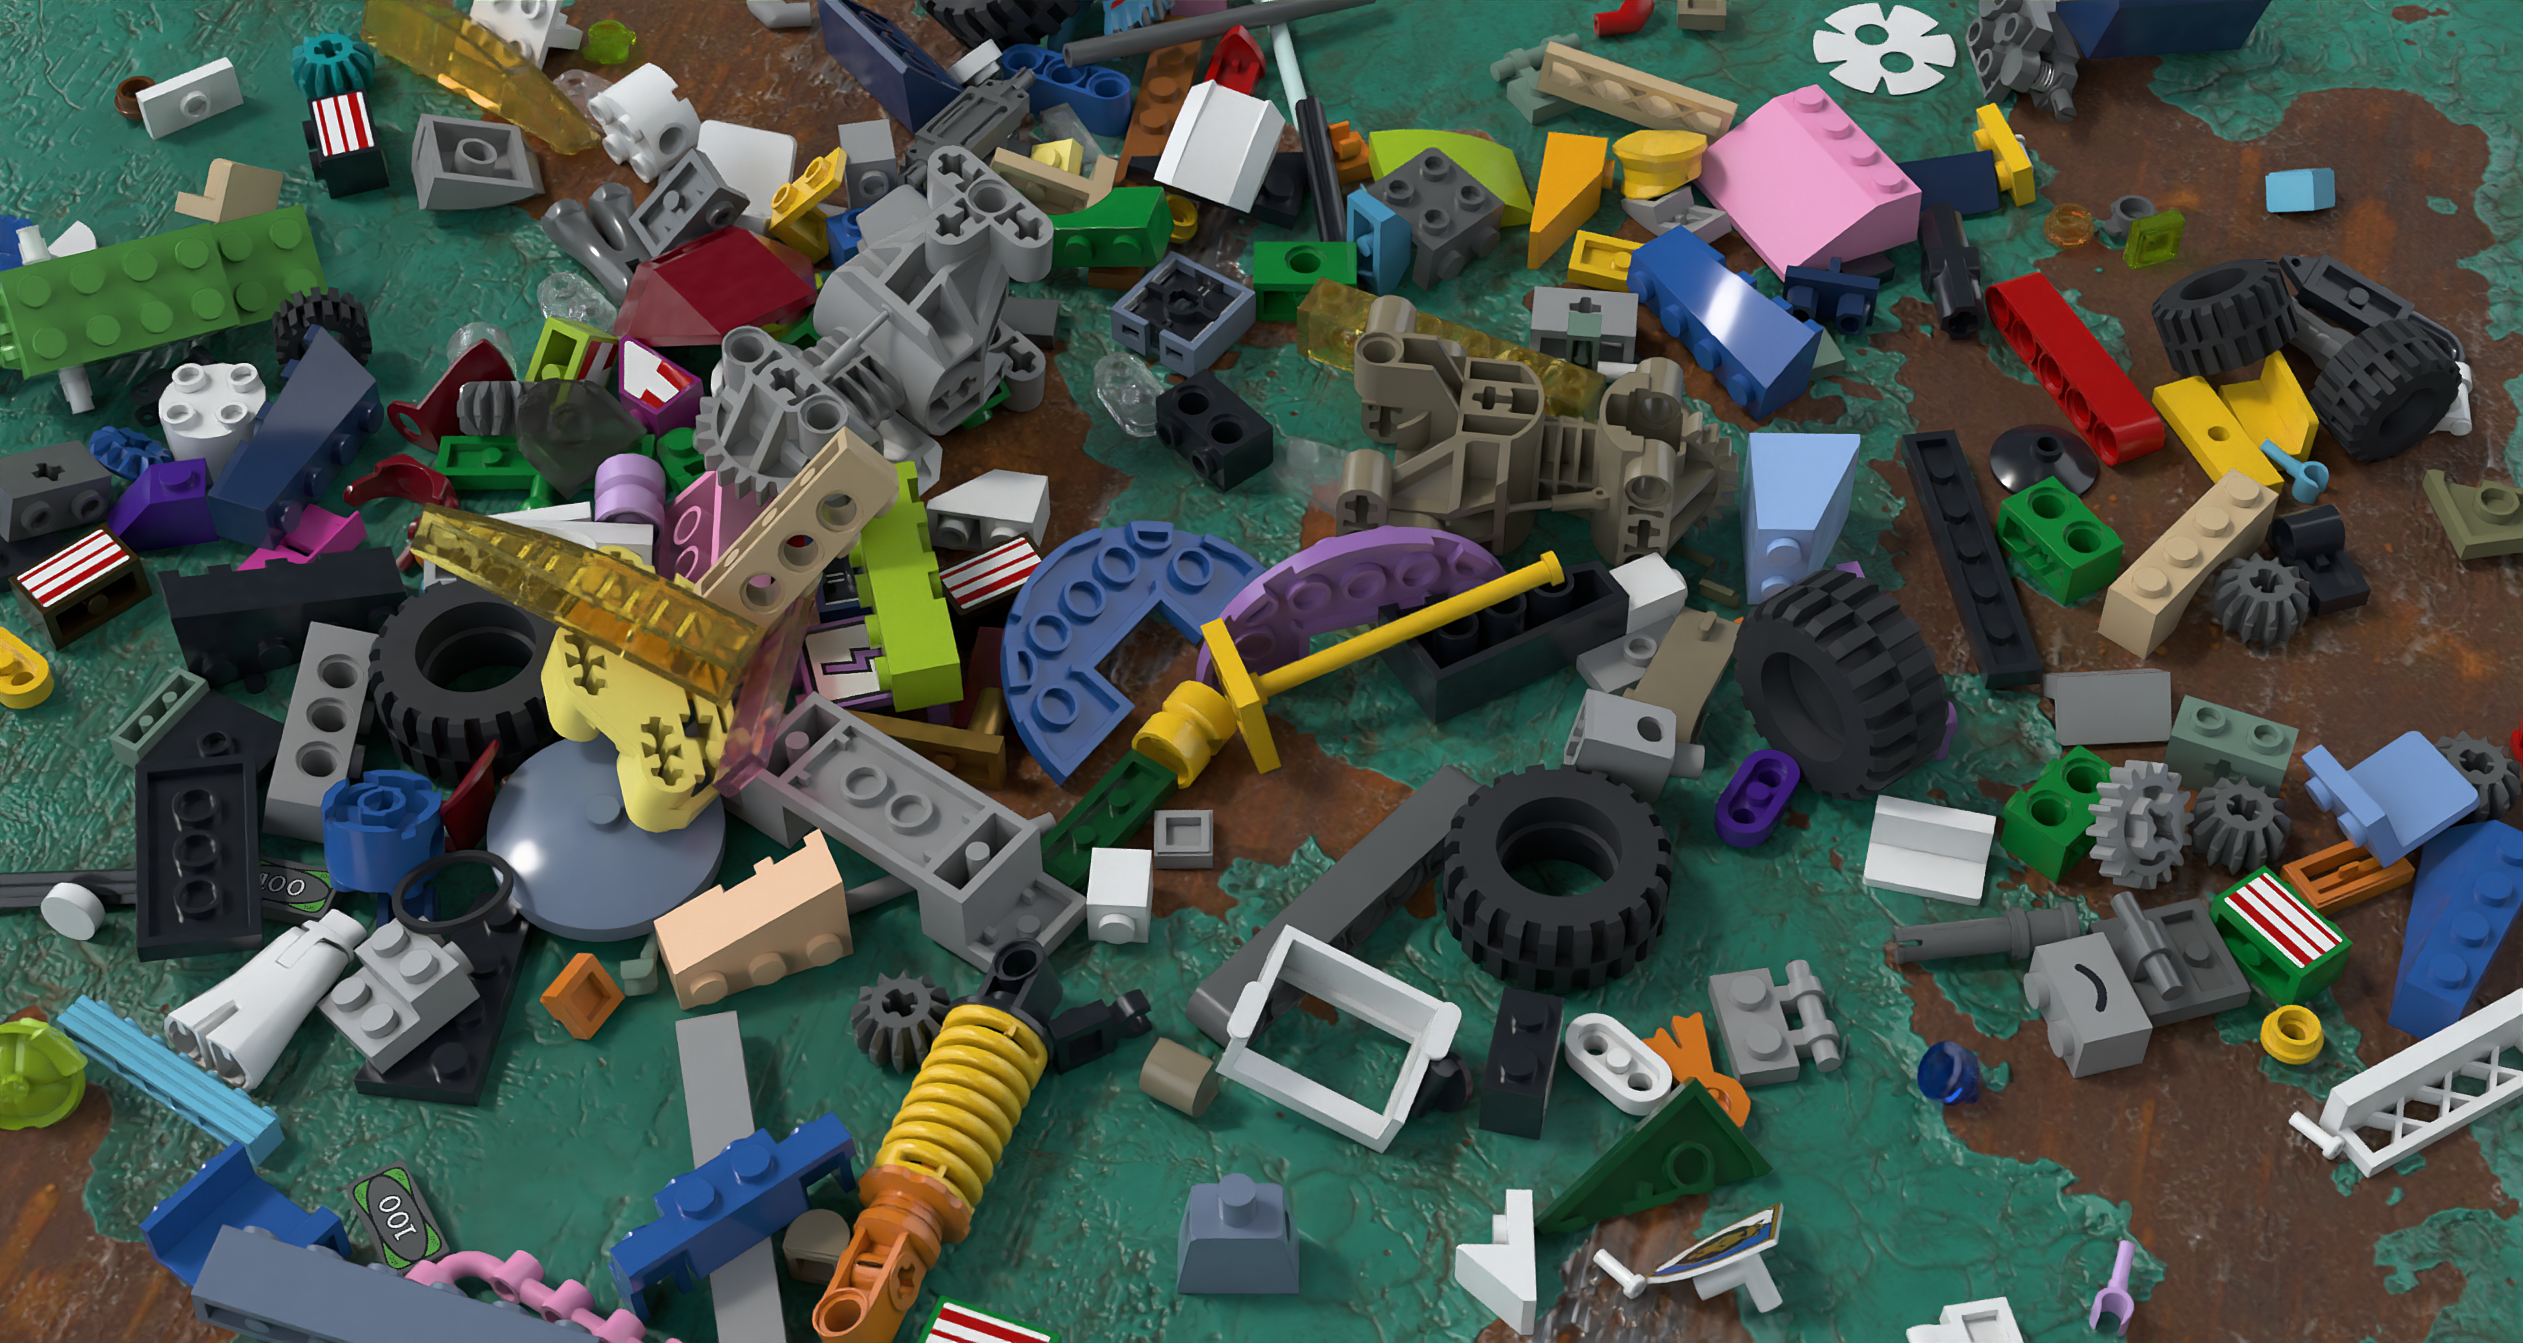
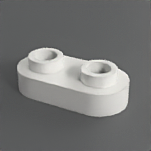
M989 39L954 64L947 72L961 85L966 83L968 87L970 85L977 87L1000 69L996 60L1003 54L994 41Z
M1590 1013L1582 1015L1571 1022L1566 1031L1564 1047L1567 1063L1619 1109L1633 1115H1648L1670 1094L1672 1073L1666 1061L1617 1020L1605 1014ZM1595 1049L1601 1051L1603 1054L1591 1055L1587 1051ZM1632 1087H1643L1647 1091H1637L1632 1089Z

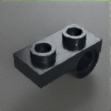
M2331 504L2276 516L2271 524H2269L2265 536V541L2275 556L2279 555L2281 565L2283 567H2299L2300 579L2310 583L2308 605L2316 617L2366 605L2371 592V588L2343 549L2346 538L2344 523L2338 510Z

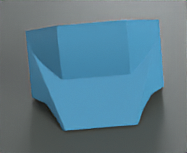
M1360 184V189L1349 194L1347 199V242H1357V281L1376 297L1380 298L1396 288L1411 262L1412 224L1371 196L1363 184Z

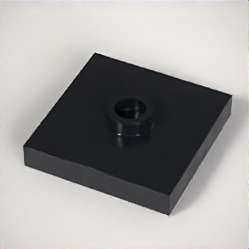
M209 690L137 764L255 753L259 790L273 774L285 724L213 690Z

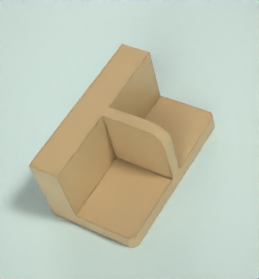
M217 158L210 165L204 196L179 191L174 211L223 223L276 210L283 173Z

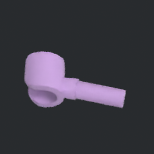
M2120 1242L2112 1278L2109 1280L2108 1287L2098 1292L2089 1316V1324L2093 1330L2096 1328L2100 1313L2105 1311L2116 1314L2121 1320L2117 1337L2124 1335L2129 1326L2134 1311V1302L2127 1293L2129 1286L2127 1284L2136 1249V1245L2132 1242Z

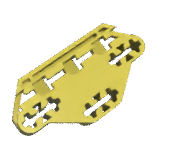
M607 545L597 549L594 553L579 593V604L556 631L544 663L541 681L549 719L553 729L569 740L577 742L591 741L597 738L602 731L615 743L616 749L620 752L616 768L625 808L630 820L635 825L655 833L667 832L671 829H685L737 776L736 764L745 755L711 622L694 609V583L677 573L673 583L669 585L668 591H666L658 584L654 566L643 565L640 556L624 547ZM653 606H660L669 610L671 621L656 620ZM676 649H679L686 679L670 677L667 663L674 662ZM689 707H693L700 737H685L682 722H688L691 715ZM704 767H708L711 783L696 796L690 797L695 784L703 782L705 778Z

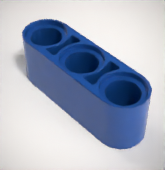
M1016 44L1003 51L1001 56L1002 81L1012 78L1022 67H1026V71L1031 69L1036 76L1035 85L1026 91L1030 95L1029 113L1100 136L1114 137L1128 131L1132 118L1130 80L1126 75L1095 64L1068 68L1063 54L1031 44Z

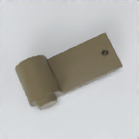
M1683 606L1636 689L1627 688L1622 697L1670 709L1676 715L1675 741L1697 744L1705 722L1709 699L1733 657V647L1740 624L1717 617V614L1713 611L1704 613Z

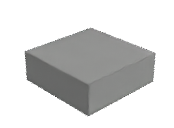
M1155 810V869L1213 868V810Z

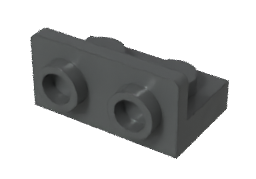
M692 147L628 221L654 258L729 224L733 225L750 205V200L745 193L733 189L726 184L706 153Z

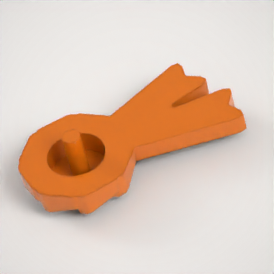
M1699 1012L1692 1014L1688 1019L1673 1016L1671 1029L1678 1046L1665 1029L1661 1027L1657 1029L1654 1038L1641 1040L1666 1061L1672 1073L1673 1084L1678 1087L1689 1076L1696 1077L1740 1130L1743 1131L1750 1111V1099L1737 1080L1713 1071L1704 1023Z

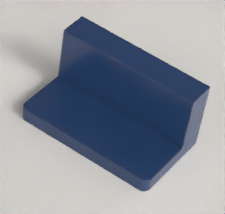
M1992 150L1896 163L1922 191L1920 212L1928 209L1932 203L1943 202L1949 203L1951 208L1959 211L1961 215L1993 211L1999 207Z

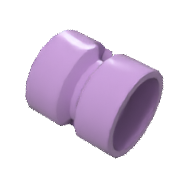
M634 453L619 454L608 458L598 467L595 475L594 498L596 504L594 506L593 522L652 524L653 551L662 543L665 535V512L663 508L666 502L665 472L656 461L643 455Z

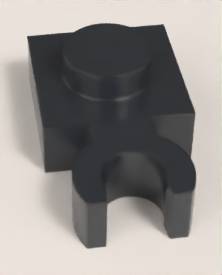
M1141 989L1123 994L1111 1006L1106 1007L1103 1000L1100 999L1083 1007L1069 1008L1057 1018L1046 1022L1047 1033L1052 1039L1055 1050L1051 1062L1059 1075L1113 1053L1114 1041L1121 1038H1138L1152 1030V1024L1146 1016V1013L1151 1011V1005Z

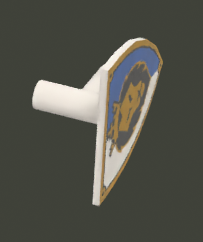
M1779 1202L1753 1213L1694 1243L1646 1275L1644 1278L1647 1279V1284L1666 1283L1693 1277L1695 1288L1700 1298L1704 1301L1745 1283L1759 1312H1766L1782 1303V1299L1759 1252L1777 1245L1784 1208L1782 1203Z

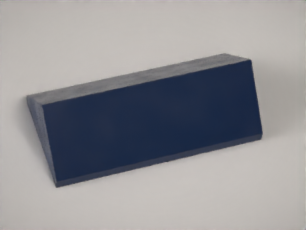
M817 0L826 51L913 134L918 132L966 90L891 19L853 0Z
M2272 0L2056 1V12L2087 59L2240 49Z

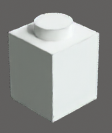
M1658 552L1609 571L1630 595L1626 635L1671 615L1676 619L1685 604V599H1687L1688 590L1683 576L1678 570L1671 569Z
M1092 848L1086 903L1089 940L1107 941L1113 944L1127 942L1148 943L1153 896L1152 850Z

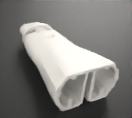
M332 909L319 922L308 920L302 924L301 928L294 926L275 939L235 974L189 1003L169 1013L168 1017L164 1020V1030L168 1038L180 1053H186L197 1065L207 1071H214L224 1081L242 1089L246 1093H250L252 1089L257 1088L301 1023L316 1006V1003L332 987L345 966L354 960L353 948L367 936V932L358 921L336 909Z

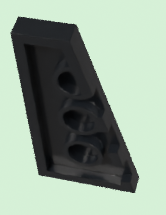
M480 892L464 916L482 908L497 893ZM509 900L501 909L483 922L470 928L453 932L444 945L446 946L451 941L454 942L469 959L474 970L467 976L480 997L383 1074L366 1060L353 1079L358 1094L477 1107L537 927L519 914L517 908Z

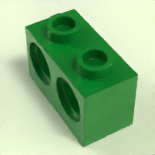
M2054 476L2003 500L2001 503L1994 535L1995 540L2063 606L2115 581L2124 543L2112 528L2104 525L2083 505L2076 494L2066 489Z
M2080 744L2062 760L2058 758L2052 759L2044 767L2037 783L2027 792L2023 790L2017 791L2005 805L2001 818L2005 820L2000 846L2057 884L2097 844L2096 837L2086 835V829L2096 824V816L2088 810L2089 804H2099L2102 797L2098 793L2096 786L2099 782L2111 783L2109 769L2113 766Z

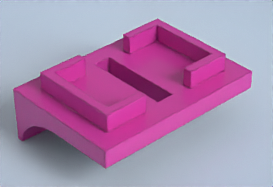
M309 503L302 513L296 530L292 533H287L282 539L281 544L274 551L259 548L235 571L265 568V560L287 557L288 562L304 564L313 563L318 554L352 551L367 536L360 512L355 511L349 518H344ZM290 545L310 555L306 557L300 553H297L291 549L286 548V546Z

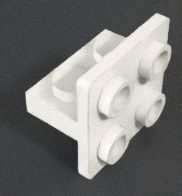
M474 0L461 42V48L528 81H538L548 47L578 50L583 31L566 24L568 17L560 13L563 0Z

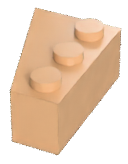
M820 828L803 837L806 847L775 864L769 856L753 865L757 874L726 892L719 884L654 921L661 957L682 1011L701 1004H712L725 996L758 985H769L782 977L815 966L829 965L839 958L854 954L843 881Z

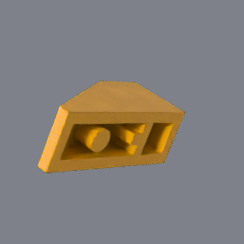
M1548 132L1529 232L1527 269L1538 270L1599 209L1602 189H1612L1615 160L1606 159L1608 138Z

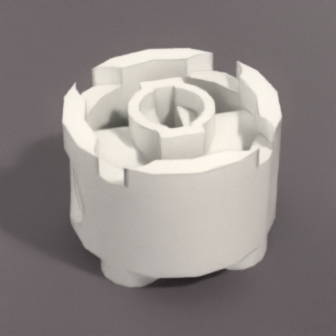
M650 63L633 71L588 101V108L591 114L602 125L607 135L602 140V143L608 155L617 164H621L625 160L631 163L635 173L645 183H649L659 176L663 170H668L678 163L692 147L697 149L701 122L688 98L686 97L678 102L671 92L679 86L662 69Z
M189 363L182 365L173 372V382L166 387L159 400V417L170 450L174 456V461L205 458L213 483H215L240 440L251 442L256 423L255 416L264 401L270 402L265 385L260 380L257 369L248 363L236 365L220 363L206 366Z

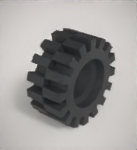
M320 287L310 288L311 296L305 297L300 290L293 293L294 304L287 299H284L279 304L280 312H274L272 317L273 324L271 325L277 361L279 365H283L284 369L290 359L300 361L310 345H306L303 338L312 324L322 326L325 330L340 333L334 339L363 367L368 363V354H372L373 347L367 313H365L364 306L360 301L355 303L354 295L346 291L340 298L338 288L329 287L327 295H321Z

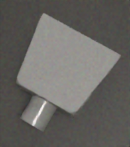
M1587 689L1564 748L1563 764L1577 765L1578 772L1590 775L1593 769L1605 773L1611 777L1612 784L1619 786L1623 782L1639 794V803H1653L1658 801L1668 776L1693 780L1700 779L1704 765L1705 748L1703 745L1675 741L1676 715L1670 709Z

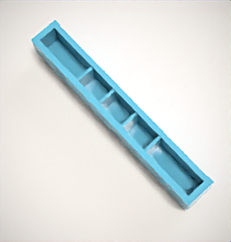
M82 995L75 1001V1004H72L65 1013H62L56 1019L61 1032L67 1035L68 1038H72L80 1051L227 1147L235 1140L239 1141L245 1146L249 1159L254 1165L258 1166L285 1140L279 1125L281 1119L274 1110L268 1106L260 1108L253 1104L249 1095L240 1088L232 1090L225 1086L224 1081L218 1074L212 1070H208L205 1073L197 1067L194 1060L186 1053L181 1052L177 1055L170 1050L168 1044L161 1037L155 1034L149 1037L143 1033L141 1027L129 1017H126L124 1020L121 1019L105 1001L99 1000L95 1002L86 995Z

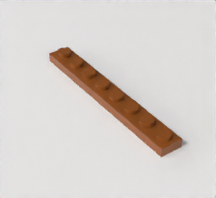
M1165 15L1164 19L1160 20L1158 24L1186 19L1189 17L1181 15ZM1207 39L1150 51L1111 191L1115 187H1150L1125 179L1128 163L1131 156L1163 155L1182 106L1191 87L1195 84ZM1145 266L1089 267V287L1130 291L1142 280Z

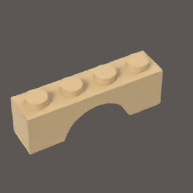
M2231 468L2108 588L2098 633L2145 660L2176 629L2189 601L2207 576L2223 561L2231 565L2234 557L2245 560L2265 540L2279 494L2236 469Z

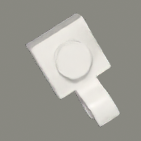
M2006 1297L1944 1306L1939 1319L1940 1325H1918L1907 1329L1906 1332L1909 1343H2024Z

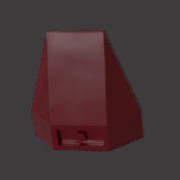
M729 224L638 264L611 333L619 339L628 334L647 347L722 344L727 333L737 327L753 326L761 328L774 321L776 325L794 322L805 316L804 308L816 303L818 299L814 265L807 254L748 229Z

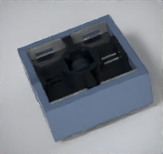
M1172 251L1110 308L1112 339L1145 356L1148 353L1155 352L1160 355V364L1190 378L1203 369L1207 370L1256 322V292Z

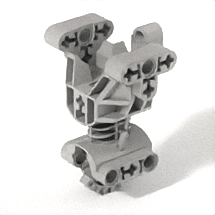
M954 145L943 146L930 155L927 168V199L909 184L901 185L856 216V221L863 237L857 242L859 254L832 272L818 296L814 308L813 324L817 334L822 338L817 341V345L814 348H807L803 351L800 358H795L769 334L753 326L737 327L729 331L722 342V361L726 387L721 396L717 398L701 397V415L696 416L699 454H704L706 471H717L718 485L720 487L735 482L736 498L741 499L750 491L756 492L757 506L762 507L770 496L776 498L844 425L883 456L884 442L875 429L880 426L882 420H888L893 417L896 410L902 413L925 434L945 435L982 407L1002 378L1012 396L1000 402L1006 408L1012 411L1024 412L1036 408L1042 402L1046 368L1044 354L1018 330L1014 331L1000 317L1009 294V276L1017 281L1029 283L1045 278L1050 272L1053 253V224L1046 214L967 149ZM835 494L827 498L824 503L833 508H840L847 505L851 498L844 494Z

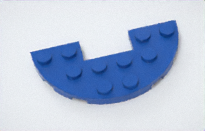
M1130 521L1127 526L1109 528L1101 531L1099 527L1091 529L1063 543L1041 561L1023 585L1007 616L1000 652L1001 680L1008 710L1019 736L1033 758L1059 787L1135 708L1131 701L1095 669L1154 609L1196 646L1204 638L1200 626L1216 620L1226 606L1245 587L1265 573L1266 567L1235 545L1206 532L1201 537L1189 532L1173 529L1174 523L1160 521Z

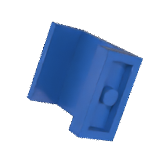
M237 1140L231 1143L219 1155L208 1159L190 1181L173 1196L158 1203L151 1211L149 1217L139 1225L153 1259L192 1290L223 1224L241 1230L246 1226L261 1227L274 1233L281 1242L304 1249L307 1245L324 1246L337 1252L343 1260L353 1253L342 1221L337 1215L322 1205L310 1216L255 1174L245 1146Z

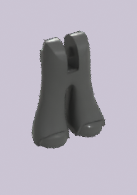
M611 182L600 186L592 197H589L588 213L581 201L577 202L570 198L561 199L555 202L546 214L541 217V225L547 237L585 266L599 280L616 306L621 308L638 264L653 257L628 221L636 211L632 191L628 186L624 187L619 183Z

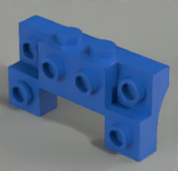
M830 1111L814 1122H806L798 1126L787 1139L779 1144L775 1143L763 1127L747 1138H740L731 1142L718 1156L694 1171L683 1173L673 1178L663 1190L652 1196L659 1219L649 1225H642L631 1230L619 1244L609 1249L612 1262L608 1264L619 1297L629 1311L643 1323L651 1318L642 1294L644 1290L669 1276L681 1294L684 1295L694 1289L687 1266L699 1281L793 1222L801 1214L811 1211L812 1207L806 1188L828 1174L832 1175L845 1193L856 1188L851 1167V1157L857 1153L851 1134L833 1111Z

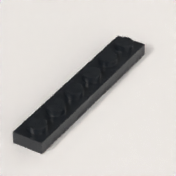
M1955 430L1902 435L1900 452L1985 690L2040 684L2043 666Z

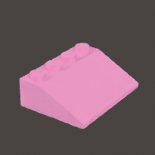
M1817 84L1773 98L1708 147L1701 157L1702 173L1699 177L1691 180L1717 210L1728 212L1730 224L1783 282L1787 265L1827 270L1830 266L1831 256L1842 258L1841 263L1917 240L1922 191Z

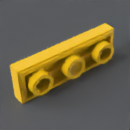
M2193 376L2154 388L2151 401L2215 484L2231 468H2234L2274 492L2281 494L2284 479L2203 376Z

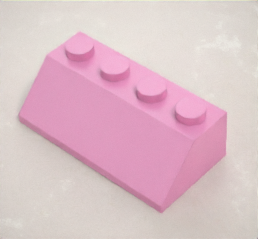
M717 471L705 472L664 507L665 535L662 543L653 552V566L659 586L668 591L669 585L673 583L677 573L696 584L775 498L770 496L762 507H758L756 492L750 491L746 496L738 499L735 496V482L720 487L718 485ZM759 575L752 578L749 583L756 587H767L771 585V576ZM653 606L656 620L671 621L669 610L660 606ZM711 622L725 678H733L752 662H758L769 648L770 636L767 638L760 636L747 650ZM676 649L674 662L667 663L670 677L686 679L679 649Z

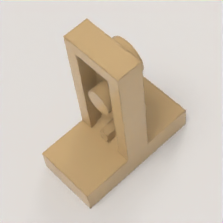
M997 147L989 168L1013 188L1021 189L1023 196L1044 214L1064 215L1086 209L1107 196L1112 189L1118 161L1099 154L1089 179Z

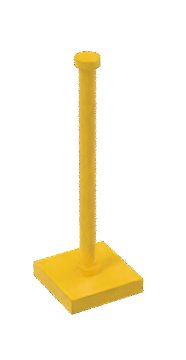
M1551 550L1541 554V561L1259 677L1256 672L1247 673L1222 618L1201 625L1200 627L1222 693L1236 715L1237 726L1259 774L1262 775L1281 767L1262 706L1269 704L1268 697L1548 582L1552 586L1565 582L1563 571L1554 552Z

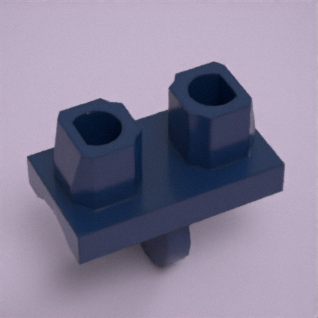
M1832 256L1829 271L1787 265L1782 298L1793 305V314L1791 315L1801 323L1810 319L1815 321V317L1835 320L1834 329L1842 335L1859 337L1862 334L1865 325L1872 326L1880 279L1840 273L1842 258Z

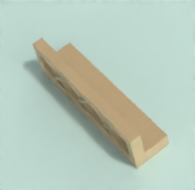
M1551 41L1544 55L1536 87L1537 90L1655 130H1684L1706 135L1708 147L1729 132L1738 106L1737 103Z

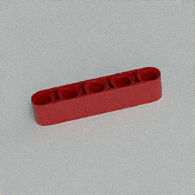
M2035 271L1987 287L1985 305L1994 326L2106 465L2112 467L2162 450L2165 442V433L2161 419L2156 411L2041 272Z

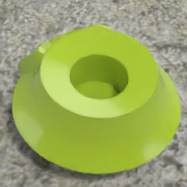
M22 1018L20 1021L0 1025V1129L20 1130L28 1126L38 1128L50 1126L70 1116L83 1098L86 1084L83 1068L87 1065L88 1059L80 1052L72 1038H68L63 1032L49 1026L46 1022L33 1018Z

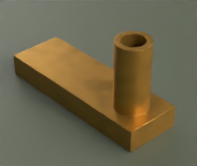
M989 687L981 691L967 730L844 709L965 783L1002 790L1007 776L1005 741L1002 733L1009 716L1003 690Z

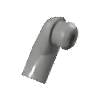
M746 0L750 12L768 28L812 26L810 2L785 3L783 0Z

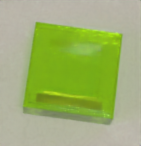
M2178 209L2131 221L2123 256L2131 270L2177 257L2186 221Z

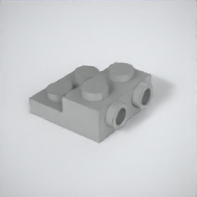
M421 916V917L418 919V920H422V921H429V920H428L426 917H424V916ZM397 918L378 928L368 940L354 950L364 967L351 977L341 981L332 992L316 1003L325 1019L382 1074L480 997L467 976L474 970V967L454 942L451 941L441 948L445 941L440 934L414 932L404 927Z

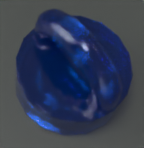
M1951 1041L1938 1042L1927 1050L1920 1061L1917 1072L1919 1089L1925 1097L1946 1106L1958 1105L1961 1102L1967 1104L1978 1102L1980 1099V1088L1978 1085L1980 1068L1977 1057L1971 1050Z

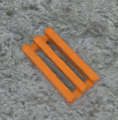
M2347 840L2282 866L2279 878L2292 885L2299 896L2324 917L2410 883L2415 869L2404 856L2385 869L2372 857L2360 863L2354 861L2341 866L2337 872L2310 882L2307 878L2370 854L2363 845L2356 848Z

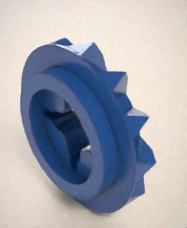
M105 426L100 431H94L88 445L90 453L108 471L134 482L150 465L174 462L172 452L169 449L163 448L161 441L146 437L144 432H132L127 427L119 430L112 426Z

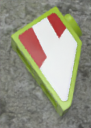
M553 316L547 317L524 382H538L546 387L547 401H549L548 431L557 434L561 433L606 389L619 354V338L582 321Z

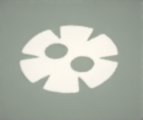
M1878 3L1860 4L1841 9L1826 18L1825 22L1844 34L1817 30L1813 39L1814 53L1819 63L1847 61L1829 73L1830 76L1849 87L1868 93L1875 91L1881 77H1884L1891 95L1910 94L1930 88L1943 80L1944 75L1924 63L1952 67L1956 57L1955 46L1950 35L1921 36L1938 25L1937 21L1917 10L1900 5L1894 6L1887 21L1884 20ZM1874 24L1883 27L1888 32L1889 37L1883 44L1867 45L1856 38L1855 31L1862 25ZM1889 52H1901L1913 59L1914 66L1907 72L1893 73L1881 66L1880 58Z

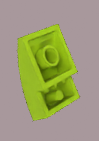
M1404 129L1369 132L1368 163L1375 183L1427 148H1438L1505 202L1500 227L1531 223L1534 208L1511 149L1489 140L1449 131Z

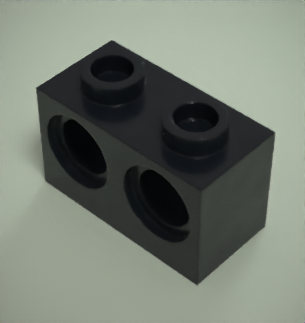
M1206 369L1156 397L1157 422L1155 423V431L1161 443L1170 450L1174 449L1191 464L1198 476L1203 479H1209L1224 493L1273 464V425Z

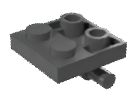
M2125 891L2114 896L2110 902L2117 917L2088 925L2086 935L2104 932L2153 1028L2245 1006L2248 1003L2252 990L2200 898L2142 911L2133 893Z

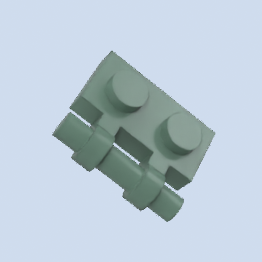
M1576 33L1563 37L1557 34L1544 38L1537 47L1526 51L1517 48L1505 53L1504 59L1490 64V73L1496 82L1509 77L1513 80L1507 83V98L1532 125L1584 106L1537 90L1536 87L1541 70L1536 72L1533 69L1542 65L1550 41L1580 51L1581 41Z

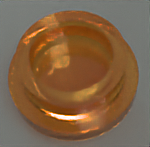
M2063 203L2056 206L2045 218L2043 233L2046 239L2062 249H2076L2086 246L2093 239L2095 231L2090 212L2083 206L2074 203Z

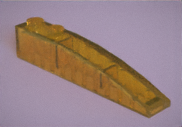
M428 503L422 511L409 551L726 709L749 673L767 629L659 575L614 556L549 533L484 515Z

